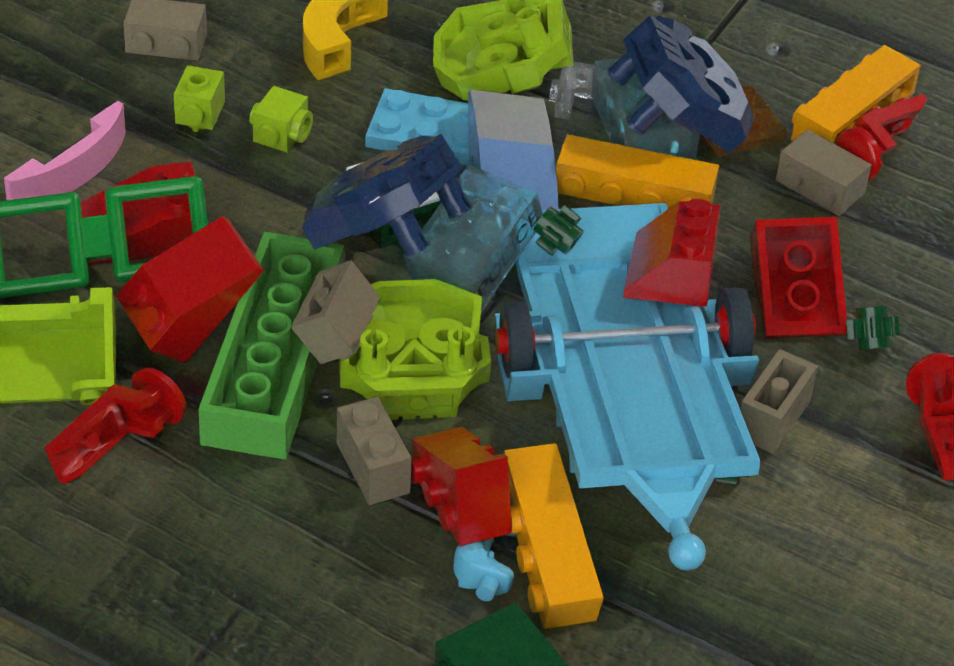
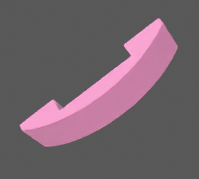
M116 101L91 118V133L47 164L43 165L32 158L4 177L6 200L72 192L96 176L114 158L123 143L126 134L123 103Z

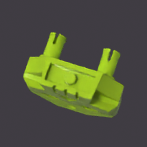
M499 0L459 7L454 10L434 35L433 66L440 84L462 100H468V92L470 90L502 94L511 90L512 95L533 90L541 85L544 75L549 70L574 65L572 29L563 0Z
M437 279L377 281L371 284L380 296V299L372 314L371 322L360 336L358 350L347 359H339L340 388L352 389L363 395L366 399L378 396L391 420H398L399 417H403V419H416V416H420V419L433 418V415H437V418L457 417L458 407L466 396L480 384L490 382L491 355L487 336L479 334L482 296Z

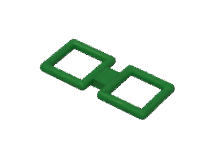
M198 176L109 187L105 192L107 215L82 218L80 196L75 192L0 201V218L65 209L72 272L5 281L0 233V299L84 288L89 283L88 261L112 258L114 278L118 282H128L141 265L145 263L129 265L122 202L188 194L192 232L194 234L208 225L202 179Z

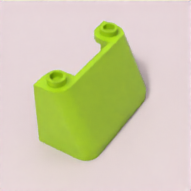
M112 287L90 288V298L81 303L79 296H70V303L0 305V404L80 400L81 404L90 406L115 384L116 306Z

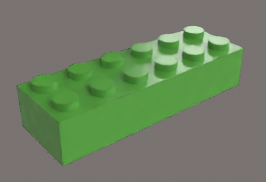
M264 232L255 258L265 271L237 303L198 409L200 445L286 460L318 360L292 330L291 326L318 272L345 262V244L330 243L314 250L308 238Z

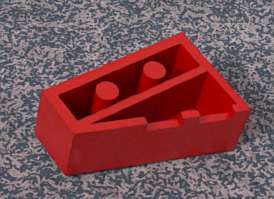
M463 427L413 438V457H411V479L413 483L421 485L427 505L436 508L443 530H450L459 546L512 533L508 456L504 454L494 456V448L491 445L479 446L480 439Z

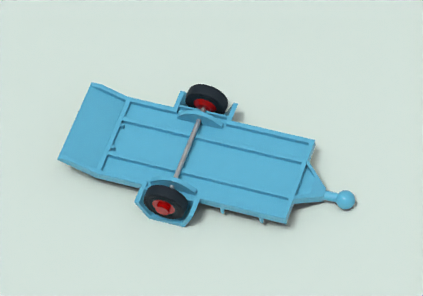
M666 203L571 208L580 216L581 220L577 226L583 229L584 233L567 255L557 250L553 256L536 244L540 235L533 231L534 226L531 229L528 216L532 211L509 212L512 239L514 238L517 249L516 252L514 251L517 273L525 302L503 303L500 313H495L497 364L507 401L542 399L544 385L549 384L556 406V426L562 427L569 451V472L575 473L579 488L625 485L668 533H671L673 540L669 545L668 555L672 564L678 569L685 571L698 568L705 559L706 548L698 536L690 533L689 525L714 478L759 475L760 458L731 386L751 385L759 363L758 356H752L756 321L746 290L743 288L721 289L716 299L708 300L707 307L623 298L636 232L668 210ZM546 210L533 211V213L530 215L531 219L535 214L536 216L532 220V224H534L536 219L538 217L540 218ZM521 228V230H520V232H519V235H518V239H519L520 241L524 238V236H525V234H526V231L528 230L525 239H524L520 244H517V242H516V237H517V234H518L519 229Z

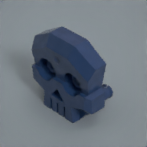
M651 15L623 39L627 50L612 65L607 67V71H609L610 77L622 86L637 73L642 88L648 93V97L626 117L628 125L636 133L644 135L666 113L672 121L693 133L699 132L729 154L747 138L754 121L748 100L736 73L706 40L693 36L689 27L674 19L662 16L654 18Z
M439 134L434 137L421 135L406 140L397 146V150L385 151L343 172L320 190L307 208L302 226L313 249H318L351 235L357 236L372 231L383 225H390L404 249L406 257L426 249L430 242L413 214L416 207L420 206L435 192L447 211L449 219L456 218L473 207L456 177L463 168L443 135Z

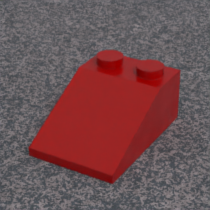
M192 161L151 166L114 186L195 176ZM106 190L81 202L82 218L107 215ZM188 194L122 202L129 260L156 257L193 234ZM112 258L88 261L87 264L93 265L112 262Z
M222 216L141 265L116 297L151 351L186 363L265 270L230 220Z
M837 217L756 220L750 235L753 276L765 338L847 335V312Z

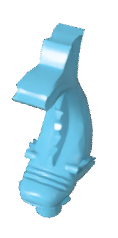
M506 534L507 536L517 537L516 534ZM494 538L464 546H459L458 544L454 555L453 571L458 579V586L466 589H476L477 597L483 601H491L494 595L508 593L514 583L513 571L494 559V552L490 551Z

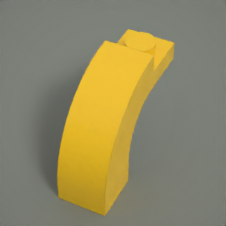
M311 0L303 15V57L308 69L317 80L351 70V40L344 32L387 17L388 0Z

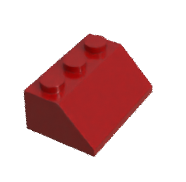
M703 199L679 201L637 231L623 298L707 307L717 246L721 205L711 204Z

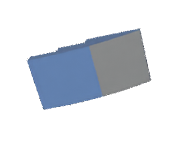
M470 90L468 92L469 162H473L474 190H478V218L509 222V212L532 211L534 208V211L547 210L550 206L558 209L554 148L544 99Z

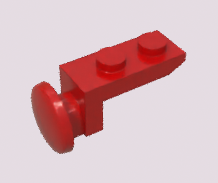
M924 94L909 99L903 97L890 106L884 108L877 106L871 109L866 114L861 115L853 127H849L840 133L835 145L872 164L868 182L872 181L884 164L881 161V156L894 150L897 146L892 137L907 131L916 115L928 100Z
M933 353L920 358L909 369L906 376V391L911 401L920 406L919 423L943 481L954 480V356L947 353Z
M143 368L132 377L133 389L115 384L111 386L44 447L58 481L66 484L85 474L129 432L154 438L164 428L163 423L175 424L180 422L186 413L187 406L184 395L176 383L157 369Z

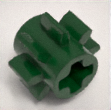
M566 205L560 211L550 206L533 228V231L540 235L536 244L551 256L557 250L567 255L584 233V230L577 226L581 220L580 216Z
M887 306L856 308V319L846 320L847 339H858L859 350L890 347L889 336H900L898 316L888 317Z

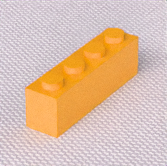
M883 45L873 54L866 55L860 64L850 71H845L836 82L829 87L822 88L816 97L806 104H801L796 109L792 117L794 126L791 141H794L806 130H809L835 144L840 133L849 127H853L861 115L866 114L877 106L884 108L892 105L900 98L906 97L908 99L915 92L921 64L886 45Z
M569 134L566 135L556 163L558 194L616 206L666 203L668 209L679 201H689L692 199H703L712 204L719 171L718 164Z
M557 443L504 450V455L508 456L512 533L510 534H516L519 543L516 550L519 570L521 573L527 572L529 578L528 601L531 611L539 613L543 629L597 621L604 597Z

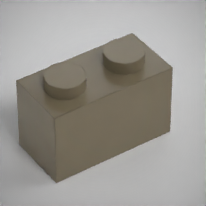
M132 0L123 22L125 53L198 61L207 36L206 4L171 0Z
M806 130L781 151L776 181L840 216L865 194L872 164Z
M352 260L318 272L291 328L320 364L338 358L340 360L347 359L358 350L360 336L371 322L372 314L380 296Z
M781 349L775 354L741 403L740 410L756 447L775 454L811 401L818 370L817 365Z
M379 397L338 407L337 445L368 505L409 494L412 458Z

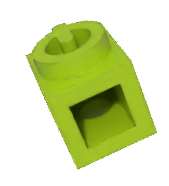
M187 65L174 92L175 124L187 125L194 132L203 129L213 130L225 103L223 71Z
M273 86L260 103L257 102L251 110L249 121L253 125V142L286 153L289 152L295 142L303 143L307 139L313 123V114L308 110V96Z

